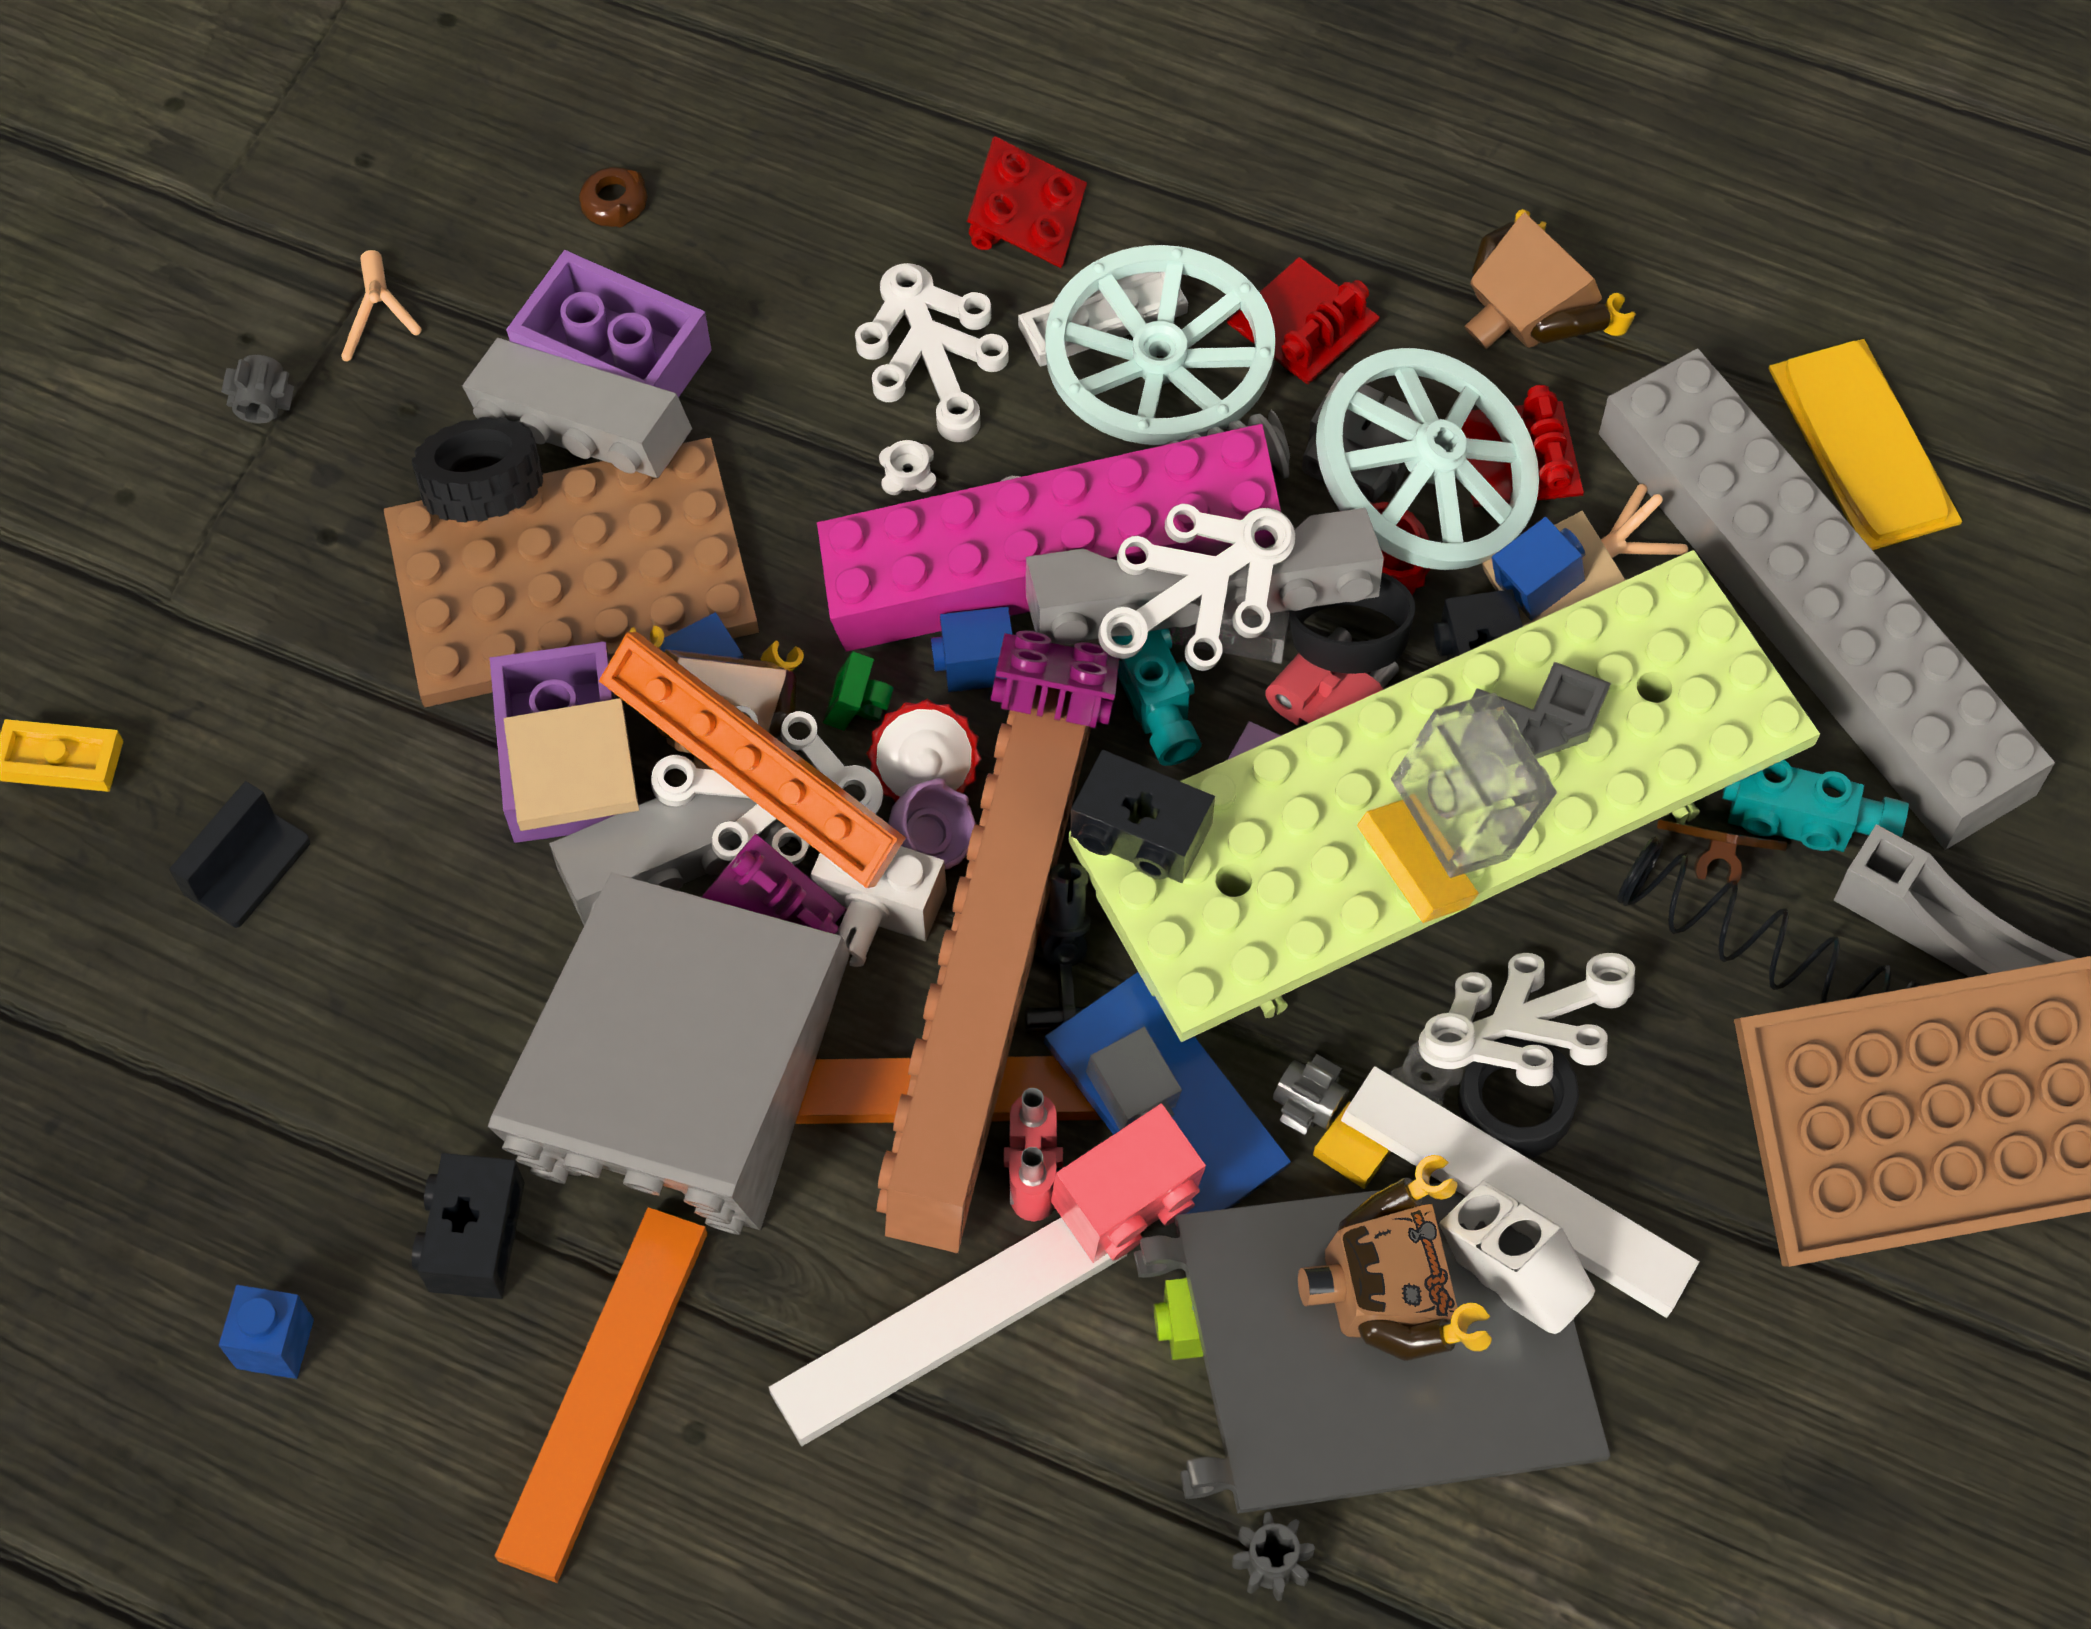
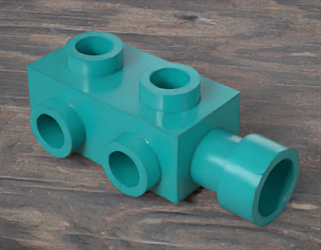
M1168 628L1149 631L1142 649L1136 655L1121 659L1122 661L1119 660L1117 675L1133 707L1135 719L1141 724L1145 734L1152 733L1150 745L1159 763L1164 766L1176 765L1190 759L1200 750L1202 745L1193 724L1186 720L1188 719L1189 696L1195 693L1193 679L1186 664L1183 661L1176 663L1169 648H1172V640ZM1132 635L1113 636L1112 639L1119 645H1127L1132 641Z
M1785 760L1725 787L1722 799L1732 801L1728 818L1729 824L1741 826L1747 832L1758 836L1777 835L1801 841L1806 847L1819 851L1833 849L1844 852L1853 832L1870 835L1876 824L1902 837L1909 808L1908 802L1884 797L1882 802L1862 797L1864 785L1851 782L1842 773L1830 771L1819 774L1791 767ZM1764 774H1776L1782 782H1770L1765 778ZM1833 788L1839 792L1841 797H1830L1823 789Z

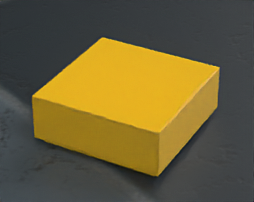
M1349 1101L1315 1146L1313 1156L1365 1189L1392 1151L1341 1121L1347 1107L1351 1103Z

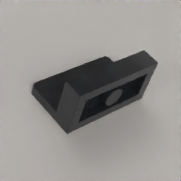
M245 781L169 870L184 896L234 928H239L308 848L310 840L306 833L274 814L264 792Z

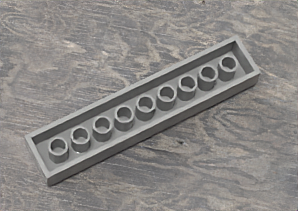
M1698 348L1608 396L1599 430L1600 437L1640 484L1647 486V493L1650 497L1655 494L1662 496L1663 501L1659 505L1660 509L1899 796L1909 803V808L1944 850L2037 796L2055 761Z

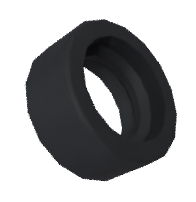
M1505 1036L1494 1041L1521 1048L1528 1045H1541L1552 1052L1553 1077L1548 1082L1554 1095L1552 1113L1543 1123L1534 1127H1515L1499 1121L1484 1106L1482 1088L1485 1080L1492 1072L1506 1067L1473 1061L1466 1067L1458 1094L1460 1118L1523 1156L1534 1158L1553 1149L1567 1134L1579 1099L1577 1075L1566 1056L1552 1045Z

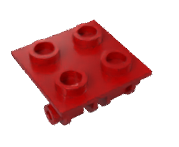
M994 136L966 221L971 224L969 235L972 238V245L980 250H989L992 245L1003 239L1061 268L1065 260L1087 182Z
M1300 257L1259 292L1268 306L1274 324V360L1307 385L1380 320V316L1366 307V299L1370 293L1363 282L1359 280H1354L1352 283L1344 282L1339 287ZM1240 309L1227 320V324L1255 344L1250 324Z
M1533 386L1528 390V397L1524 400V404L1514 407L1525 423L1537 456L1539 469L1537 501L1583 496L1584 491L1563 401H1558L1556 394L1549 391L1548 386ZM1472 410L1461 428L1466 438L1503 442L1493 424L1481 410ZM1467 459L1499 495L1510 504L1512 495V470L1510 463ZM1471 494L1473 508L1483 507Z

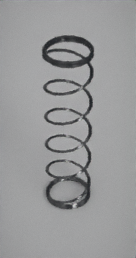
M1657 836L1652 837L1648 841L1623 882L1617 897L1618 903L1628 906L1643 899L1682 860L1668 915L1669 929L1673 934L1684 932L1693 926L1733 887L1719 938L1718 952L1720 960L1726 962L1734 960L1741 955L1783 914L1782 924L1770 965V987L1773 990H1777L1787 986L1821 952L1834 942L1833 953L1820 1004L1826 1003L1839 954L1840 943L1838 937H1830L1822 943L1797 970L1779 985H1776L1774 983L1776 965L1789 919L1787 908L1780 909L1774 913L1746 943L1733 954L1726 957L1723 950L1728 925L1737 897V881L1727 883L1689 922L1676 929L1673 924L1674 913L1688 863L1687 853L1679 854L1646 889L1636 896L1651 873L1663 848L1662 839L1658 840ZM1890 965L1880 966L1873 971L1846 999L1856 998L1884 970H1886L1881 993L1888 992L1891 981ZM1911 980L1907 988L1922 985L1921 983L1916 984V980Z

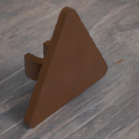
M1658 820L1657 823L1658 829L1710 839L1708 849L1702 852L1695 862L1694 871L1698 879L1705 880L1709 863L1714 859L1721 858L1729 866L1727 883L1730 881H1737L1738 883L1742 875V865L1735 855L1737 845L1786 851L1787 842L1664 820Z

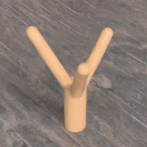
M368 250L360 257L365 295L341 355L342 359L346 362L350 361L353 357L374 303L383 301L413 335H419L422 331L419 324L387 289L382 256L375 250Z
M1639 484L1636 487L1611 532L1601 539L1612 558L1618 554L1683 555L1688 552L1686 544L1625 541L1663 501L1660 494H1655L1638 509L1647 492L1645 484Z

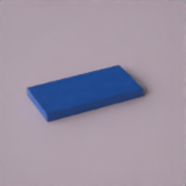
M1137 972L1047 1034L1043 1043L1114 1135L1120 1130L1086 1073L1090 1055L1145 1026L1182 1089L1176 1106L1172 1108L1175 1114L1172 1118L1206 1165L1199 1184L1200 1192L1192 1198L1195 1206L1186 1214L1231 1209L1285 1170L1291 1161L1195 1036L1183 1042L1179 1040L1155 996L1151 995L1139 972Z

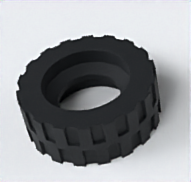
M482 417L477 420L460 421L458 424L450 427L446 426L440 429L438 433L424 439V443L416 448L414 451L415 457L412 458V465L423 505L426 506L430 514H436L439 516V519L446 521L450 519L464 523L474 520L479 522L496 516H504L509 514V511L524 506L530 498H534L538 493L537 489L542 487L543 471L532 431L529 428H524L523 423L509 421L508 418L490 419L489 417ZM487 467V468H484V469H480V470H476V471H471V470H474V469Z

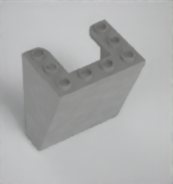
M611 872L491 1115L488 1128L504 1141L502 1149L518 1155L516 1161L531 1167L530 1173L538 1177L565 1184L568 1174L574 1176H581L583 1174L599 1178L602 1169L625 1175L623 1184L641 1192L660 1195L663 1186L681 1191L685 1195L684 1202L696 1207L694 1213L705 1217V1224L710 1227L737 1235L741 1234L743 1226L761 1231L850 955L843 937Z

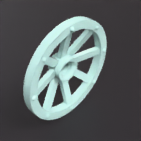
M1148 245L1133 247L1109 254L1091 263L1065 285L1056 298L1047 320L1045 333L1046 362L1049 375L1058 394L1065 404L1086 423L1101 432L1125 441L1148 445H1167V442L1185 441L1192 434H1199L1201 437L1206 436L1208 430L1214 427L1224 430L1230 422L1241 419L1255 405L1264 392L1271 376L1275 352V329L1272 316L1262 295L1242 273L1226 262L1207 253L1179 246ZM1165 272L1158 319L1146 324L1116 280L1140 273ZM1182 274L1205 281L1226 294L1182 330L1174 324ZM1100 290L1133 337V341L1073 323L1071 320L1079 307L1093 293ZM1238 309H1241L1247 318L1255 341V347L1189 349ZM1065 341L1129 361L1078 380L1069 364L1065 350ZM1250 367L1243 381L1223 400L1185 369ZM1139 377L1145 379L1138 415H1132L1113 408L1094 396ZM1172 382L1203 409L1197 413L1180 417L1155 418L1162 385Z
M1417 348L1390 349L1373 354L1355 364L1337 382L1324 401L1316 433L1317 456L1324 482L1340 511L1359 508L1367 509L1379 546L1384 552L1407 563L1430 569L1456 570L1469 568L1492 559L1491 557L1519 536L1533 514L1539 490L1538 461L1531 436L1521 416L1508 398L1496 385L1474 368L1455 358L1431 350ZM1395 375L1417 422L1358 392V390L1376 379ZM1418 376L1436 380L1460 392L1445 420L1438 419ZM1474 405L1487 416L1503 442L1465 437L1461 428ZM1348 409L1407 441L1344 452L1343 422L1346 410ZM1467 459L1510 463L1512 470L1510 504L1499 495ZM1404 462L1411 473L1383 513L1380 514L1363 495L1351 472ZM1455 477L1500 524L1496 530L1480 539L1463 542ZM1425 483L1435 484L1443 543L1417 537L1396 526Z

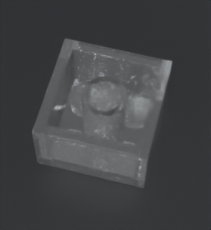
M1496 693L1435 709L1391 777V781L1450 878L1510 860L1557 794L1546 769L1539 764L1521 735L1516 721L1508 714Z

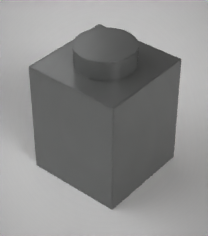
M1145 1026L1090 1055L1086 1073L1119 1130H1122L1161 1103L1171 1117L1175 1115L1172 1108L1176 1106L1182 1089Z

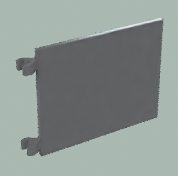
M1441 1183L1430 1184V1186H1438ZM1381 1190L1176 1215L1174 1222L1178 1238L1162 1235L1142 1238L1140 1240L1141 1250L1134 1252L1140 1278L1160 1276L1176 1269H1183L1186 1273L1225 1453V1459L1202 1457L1187 1461L1188 1470L1180 1472L1185 1499L1201 1498L1224 1490H1230L1233 1492L1238 1514L1607 1461L1611 1456L1574 1320L1556 1334L1549 1333L1510 1308L1495 1291L1484 1286L1471 1271L1462 1267L1456 1261L1439 1223L1466 1197L1458 1191H1455L1450 1198L1443 1200L1426 1195L1422 1198V1205L1433 1204L1457 1308L1466 1303H1477L1490 1315L1489 1319L1475 1321L1467 1329V1334L1476 1331H1487L1491 1336L1492 1341L1489 1347L1480 1352L1472 1351L1466 1348L1462 1342H1457L1452 1351L1404 1361L1366 1344L1362 1337H1348L1344 1335L1340 1328L1335 1303L1314 1306L1303 1305L1298 1288L1300 1268L1326 1265L1325 1250L1337 1233L1340 1222L1369 1197ZM1480 1221L1474 1230L1486 1227L1484 1221ZM1464 1223L1460 1224L1461 1227L1467 1229ZM1511 1225L1503 1231L1499 1238V1248L1506 1255H1522L1535 1247L1528 1236L1517 1232ZM1481 1244L1476 1245L1477 1248L1482 1250Z

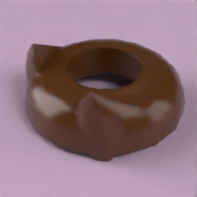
M620 167L600 169L590 175L582 185L579 194L582 213L589 221L600 226H617L619 228L624 227L627 223L637 218L645 209L648 199L645 181L641 172ZM611 184H618L626 188L625 193L616 200L608 201L598 197L600 190Z

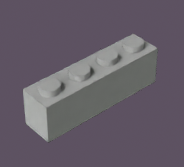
M498 337L462 385L474 408L473 413L477 419L482 417L498 419L501 417L508 418L509 421L513 422L518 421L523 423L524 428H529L532 431L533 438L537 444L547 442L566 448L580 458L588 459L593 457L612 463L616 468L630 474L636 471L659 478L692 430L677 393Z
M696 794L689 803L674 807L665 805L657 798L640 804L639 811L617 814L549 843L558 872L583 925L585 926L611 872L677 891L684 883L705 874L717 875L722 873L731 861L719 858L713 851V832L721 823L728 821L736 822L757 803L750 798ZM777 819L758 836L772 846V840L776 832L787 826ZM725 832L718 840L720 846L729 851L737 849L742 843L739 835L734 832ZM791 837L781 839L778 847L780 848L788 843Z

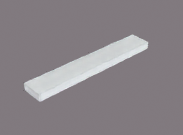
M1375 1066L1341 1119L1345 1124L1416 1167L1427 1156H1442L1449 1163L1444 1168L1435 1170L1431 1176L1441 1182L1453 1178L1457 1182L1456 1191L1464 1196H1467L1484 1180L1561 1226L1583 1268L1666 1318L1674 1309L1700 1262Z
M1061 1217L769 1386L770 1394L802 1447L1126 1257L1127 1254L1114 1261L1106 1254L1093 1263Z

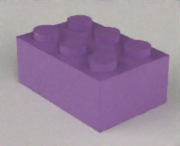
M566 250L562 252L506 329L510 342L677 393L678 398L712 350L705 311Z
M606 641L489 657L503 811L514 843L568 836L615 816L611 815L520 831L516 817L504 718L617 699L615 693L599 682L600 677L610 662Z

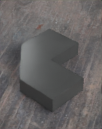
M1554 662L1534 709L1476 688L1455 735L1453 747L1504 767L1512 768L1587 742L1611 683Z

